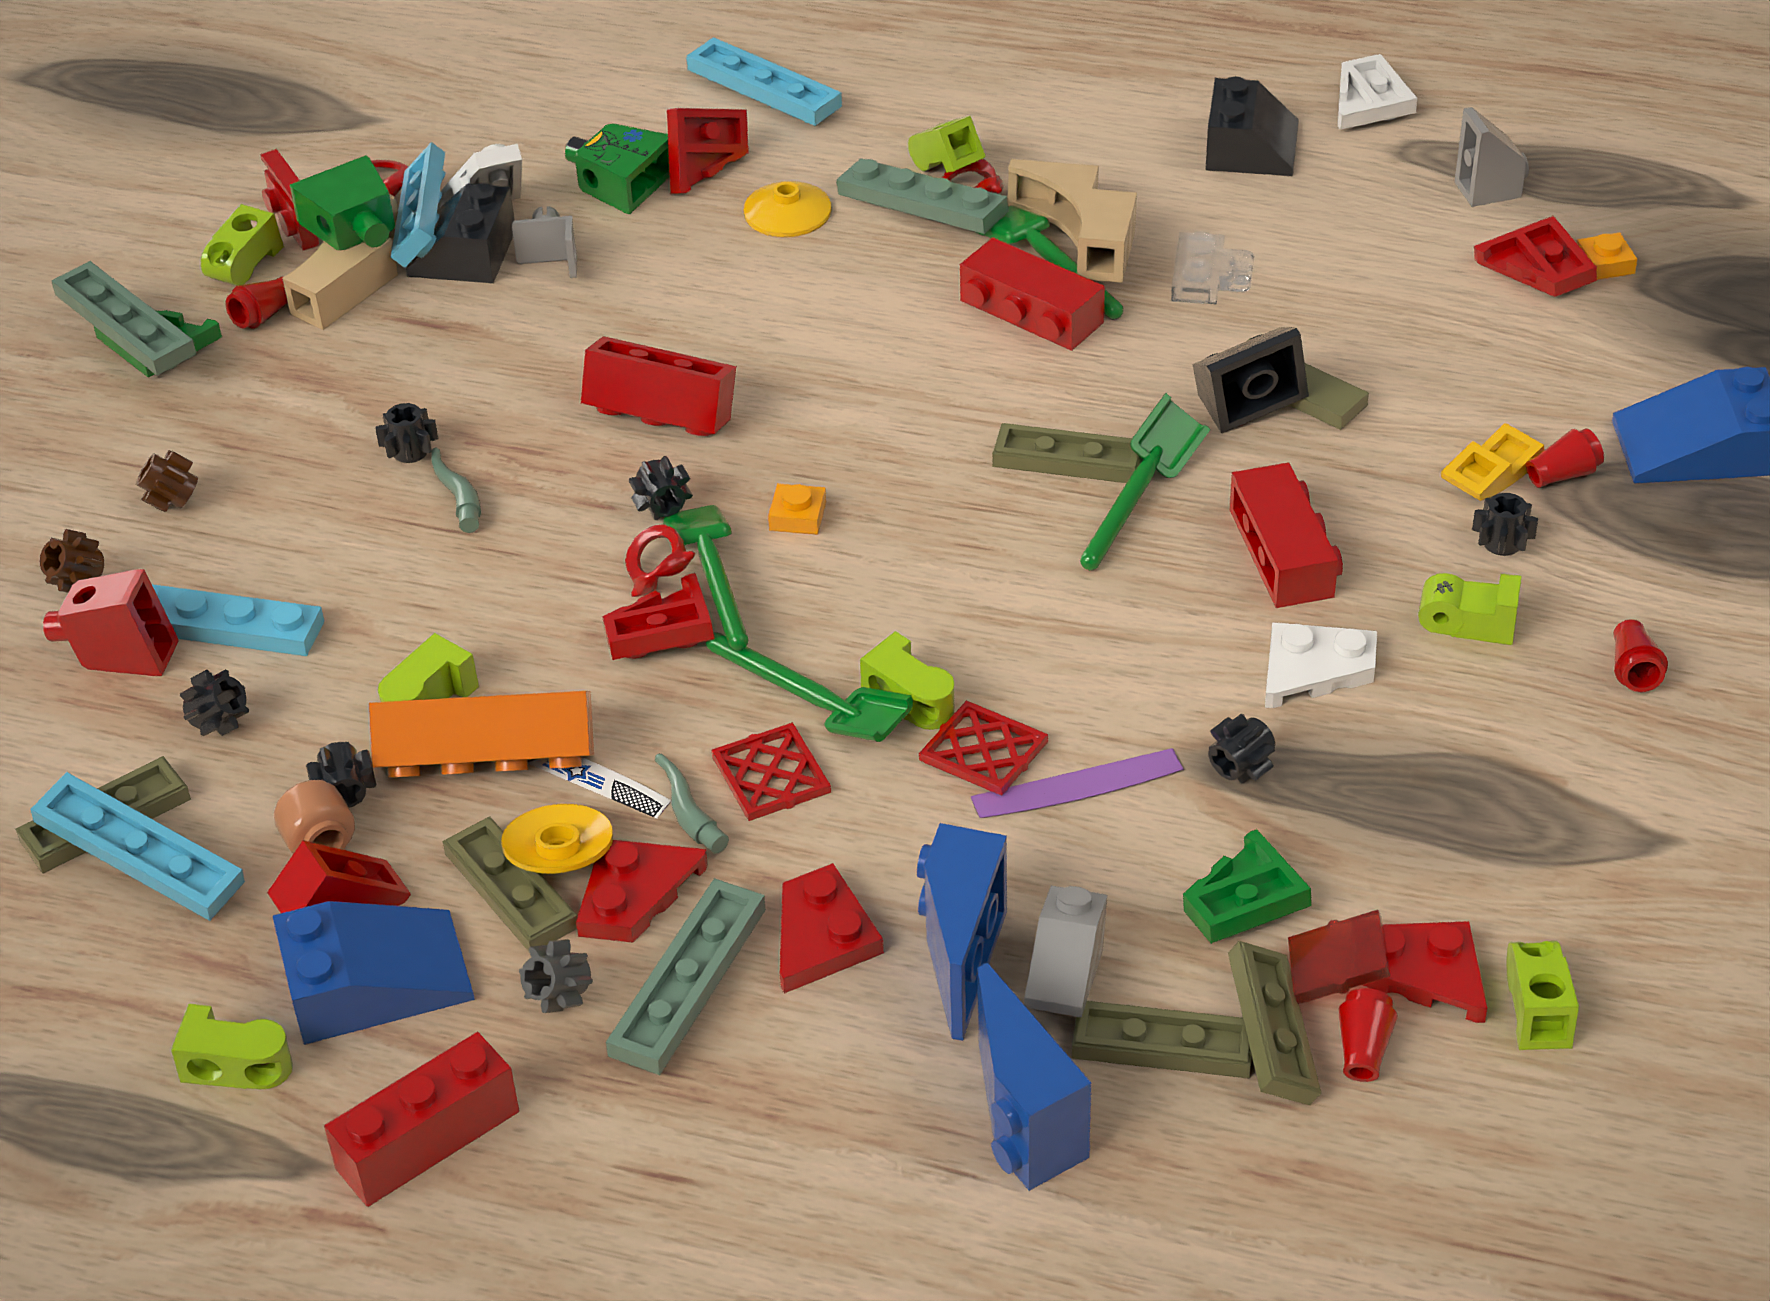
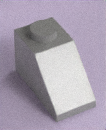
M1473 107L1464 108L1455 184L1472 207L1521 198L1524 179L1528 177L1529 173L1528 160L1525 154L1517 149L1509 136Z
M1050 886L1037 927L1024 997L1026 1008L1082 1017L1103 953L1108 895L1089 892L1084 888L1076 886L1064 888Z

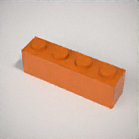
M591 691L369 703L373 768L387 767L388 777L420 776V765L441 764L442 774L474 773V762L495 761V771L528 770L527 759L549 758V768L582 767L581 756L594 755Z

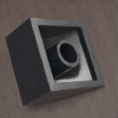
M1236 76L1215 78L1207 132L1206 171L1293 176L1299 119L1258 80H1246Z
M488 183L466 184L437 210L439 219L434 228L436 241L423 258L416 256L406 268L407 277L494 284L513 239L512 223L515 219L510 187L493 186Z
M1279 327L1265 334L1254 336L1244 343L1220 353L1212 354L1192 364L1198 396L1221 434L1309 397L1301 334L1294 327Z

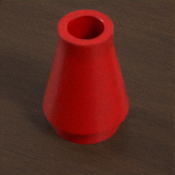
M284 276L274 280L234 287L232 293L225 300L226 311L231 321L239 328L249 327L255 329L288 304L283 282Z
M1585 428L1580 431L1571 429L1537 457L1527 461L1526 471L1532 483L1536 487L1541 488L1550 483L1595 473L1597 466L1604 462V451L1597 436L1590 429Z
M1633 619L1622 621L1615 627L1613 632L1615 640V676L1622 685L1632 691H1651L1658 687L1665 678L1668 669L1667 657L1648 635L1641 622Z
M1370 988L1355 989L1347 993L1345 1002L1340 1004L1338 1008L1344 1055L1343 1073L1346 1077L1355 1081L1371 1082L1379 1077L1380 1065L1398 1014L1393 1008L1392 998L1386 993Z

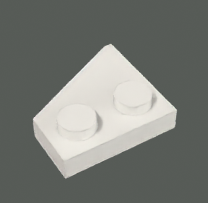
M1381 54L1342 62L1338 128L1340 130L1382 120H1393L1400 116L1416 113L1417 97Z
M493 144L485 147L481 152L474 153L440 191L442 192V198L438 203L437 210L466 184L488 183L493 186L510 187L512 200L521 198L522 157L518 144L509 146Z
M1272 622L1265 708L1282 706L1283 696L1307 690L1311 698L1331 694L1338 688H1354L1373 683L1376 664L1377 631Z

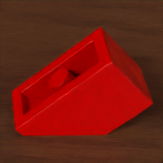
M302 840L267 892L280 913L328 901L400 906L406 903L411 895L386 859Z

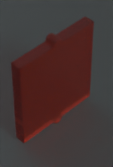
M1379 909L1339 922L1338 920H1331L1326 926L1288 937L1293 992L1297 1004L1338 992L1339 994H1346L1351 988L1391 976L1383 921Z

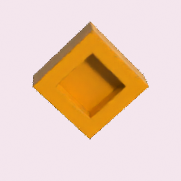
M1621 233L1600 234L1595 237L1577 239L1579 247L1597 267V280L1635 274L1638 259Z
M777 483L768 514L769 531L818 535L826 506V487Z

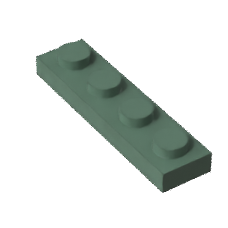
M860 158L836 179L838 195L985 234L1008 212L1007 196L988 192L983 188H973L950 182L945 178H935L919 174L910 169H900L881 164L872 159Z
M91 261L51 280L55 296L154 374L159 375L167 370H171L178 364L196 355L193 339Z
M715 878L713 879L607 1039L608 1057L661 1075L766 911L765 895Z

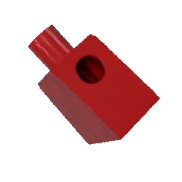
M135 569L77 581L72 585L59 611H48L43 620V631L47 640L50 642L69 641L81 666L88 670L162 676L179 642L144 569Z

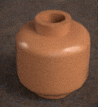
M308 780L294 785L282 795L274 810L275 826L292 853L296 851L302 840L344 850L351 841L355 831L354 815L334 785L323 780Z

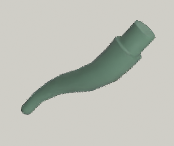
M433 448L431 452L432 465L439 480L455 496L456 516L459 518L460 529L467 533L476 531L479 528V517L481 516L477 491L466 477L448 469L441 460L440 449Z
M657 754L655 761L665 770L671 784V805L678 824L697 844L705 845L714 854L722 852L728 845L729 837L717 827L716 821L696 805L689 784L681 771L663 754Z

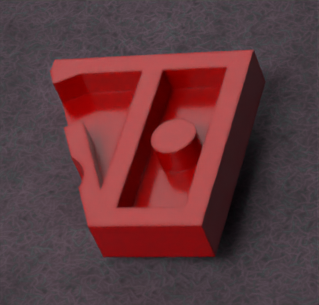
M667 109L670 194L689 192L692 190L691 186L703 178L712 177L723 170L725 164L735 162L749 153L747 109Z
M1554 216L1474 246V258L1478 264L1554 297L1597 281V267Z
M696 573L681 577L682 589L661 599V594L655 590L639 598L634 604L620 607L602 616L612 660L641 658L649 652L674 647L690 648L700 642L714 639L711 618Z
M613 840L609 850L594 862L576 920L578 937L633 943L650 927V922L654 916L665 912L678 899L677 888L692 873L700 877L706 871L708 865L706 849Z
M834 863L782 883L780 984L784 994L884 954L882 936Z
M1469 921L1354 926L1352 941L1360 985L1382 991L1386 994L1397 993L1407 998L1408 1001L1429 1008L1432 1007L1434 1000L1467 1010L1466 1020L1475 1023H1485L1487 1003Z

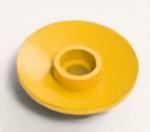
M782 181L765 185L749 195L744 203V217L749 226L762 234L774 237H796L811 233L823 226L831 215V201L828 195L822 189L812 184L798 181Z
M553 804L532 809L515 818L505 828L501 844L503 853L508 861L521 869L546 874L564 873L583 868L600 859L609 850L613 842V829L608 818L593 808L577 804Z

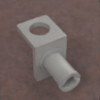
M547 206V215H543V208L539 207L534 211L532 219L516 220L512 223L516 260L519 264L568 260L570 278H577V251L572 216L560 217L556 209Z

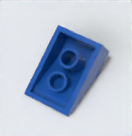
M1766 367L1715 370L1613 413L1612 422L1634 484L1770 476V377Z
M939 823L932 845L923 844L918 858L917 877L925 879L919 898L918 914L926 917L927 943L951 1038L963 1041L978 998L977 967L987 962L988 964L990 963L1007 913V836Z
M328 901L273 915L291 999L304 1045L475 1000L450 910Z
M987 962L977 967L978 1043L994 1140L991 1143V1147L1000 1167L1007 1174L1014 1172L1030 1191L1089 1158L1091 1082Z

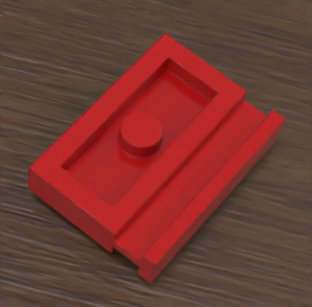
M277 149L260 154L261 160L268 168L264 170L267 188L262 190L267 210L278 215L281 228L286 237L293 236L303 251L319 246L318 237L297 222L290 184L300 181Z

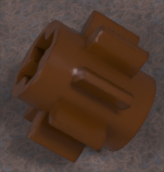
M170 450L167 451L164 458L153 453L144 464L136 481L137 486L146 490L141 500L164 512L167 511L170 504L181 509L191 497L198 482V477L188 472L193 462Z
M65 529L63 540L51 537L50 541L43 547L40 555V568L47 576L45 582L57 585L58 591L68 593L72 585L77 581L101 576L105 562L102 552L98 549L99 541L88 539L86 533Z

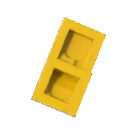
M1504 423L1484 444L1479 445L1472 441L1441 471V478L1482 501L1487 497L1490 498L1500 493L1527 474L1526 462L1544 451V444Z

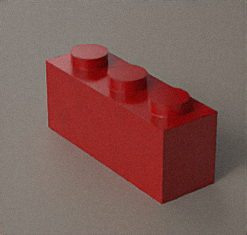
M994 237L960 263V301L1072 351L1104 323V285Z
M603 336L585 349L581 404L597 407V411L602 414H629L641 417V421L649 425L662 426L672 424L685 427V431L692 435L709 436L717 433L731 420L737 366Z
M1289 462L1232 472L1229 510L1275 608L1335 598L1337 576L1343 573L1342 556L1339 548L1336 545L1331 546L1326 536L1323 516L1319 512L1315 513L1310 504L1309 490L1305 481L1298 480Z
M477 1031L325 1124L324 1129L336 1171L368 1208L519 1113L512 1069Z

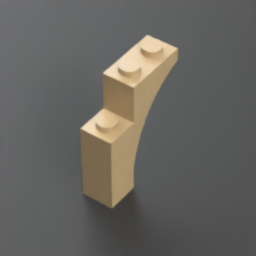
M1011 159L1008 168V206H1016L1044 216L1049 222L1064 231L1072 239L1078 250V275L1090 280L1123 283L1135 235L1137 192L1098 189L1099 166Z
M390 195L396 227L399 207L396 197ZM395 227L389 232L386 242L376 248L369 247L364 242L346 250H336L323 241L320 247L304 263L283 277L290 314L324 330L398 276L396 261L391 258Z

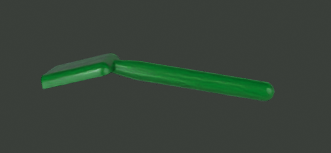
M1008 206V212L985 234L978 233L989 238L994 237L1007 244L1016 243L1026 238L1036 252L1046 261L1077 274V263L1049 238L1040 233V231L1050 227L1049 220L1044 216L1016 206ZM1105 290L1104 314L1110 319H1118L1123 315V306Z
M1167 393L1163 395L1130 441L1131 449L1143 461L1130 476L1083 552L1080 562L1086 570H1095L1100 565L1151 482L1155 470L1166 478L1176 477L1211 430L1208 426L1198 423L1176 405Z
M715 505L679 511L672 516L665 517L663 524L674 528L683 539L684 545L697 543L699 558L728 644L733 650H743L748 645V635L719 551L712 539L731 535L730 525L720 509Z
M713 632L714 639L706 641V646L711 652L817 707L833 712L824 722L825 728L830 733L881 742L909 714L913 707L911 695L867 687L856 689L844 700L825 686L747 646L740 651L733 650L729 646L726 636L722 633Z

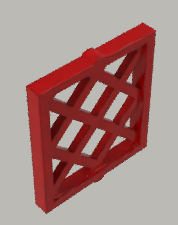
M966 700L952 717L940 726V730L919 752V761L1002 796L1019 775L1028 769L1031 761L1048 743V734ZM970 716L973 726L954 729L964 717ZM979 719L989 723L980 725ZM996 730L1002 731L1004 740L986 743L983 733ZM1010 732L1018 734L1020 737L1012 738ZM976 735L978 744L960 747L957 737ZM950 739L953 749L934 752L944 740ZM1033 743L1024 755L1018 756L1015 746ZM1008 748L1010 758L992 761L989 751ZM982 753L983 763L965 764L963 755ZM956 757L957 764L946 758ZM1014 766L1004 778L998 779L995 769ZM988 771L989 777L978 772Z
M793 722L759 734H751L747 738L711 750L713 760L748 821L783 809H792L797 804L831 793L829 781ZM784 737L779 748L765 744ZM792 741L800 753L788 750ZM750 749L745 760L730 756ZM758 752L774 755L769 766L753 762ZM783 758L799 762L794 772L778 769ZM728 765L740 767L735 777ZM807 765L815 778L802 775ZM748 770L764 774L759 784L743 781ZM773 776L789 780L784 791L767 787ZM797 783L813 786L809 789L792 793ZM742 789L754 792L749 802ZM762 795L778 798L760 806L757 805Z

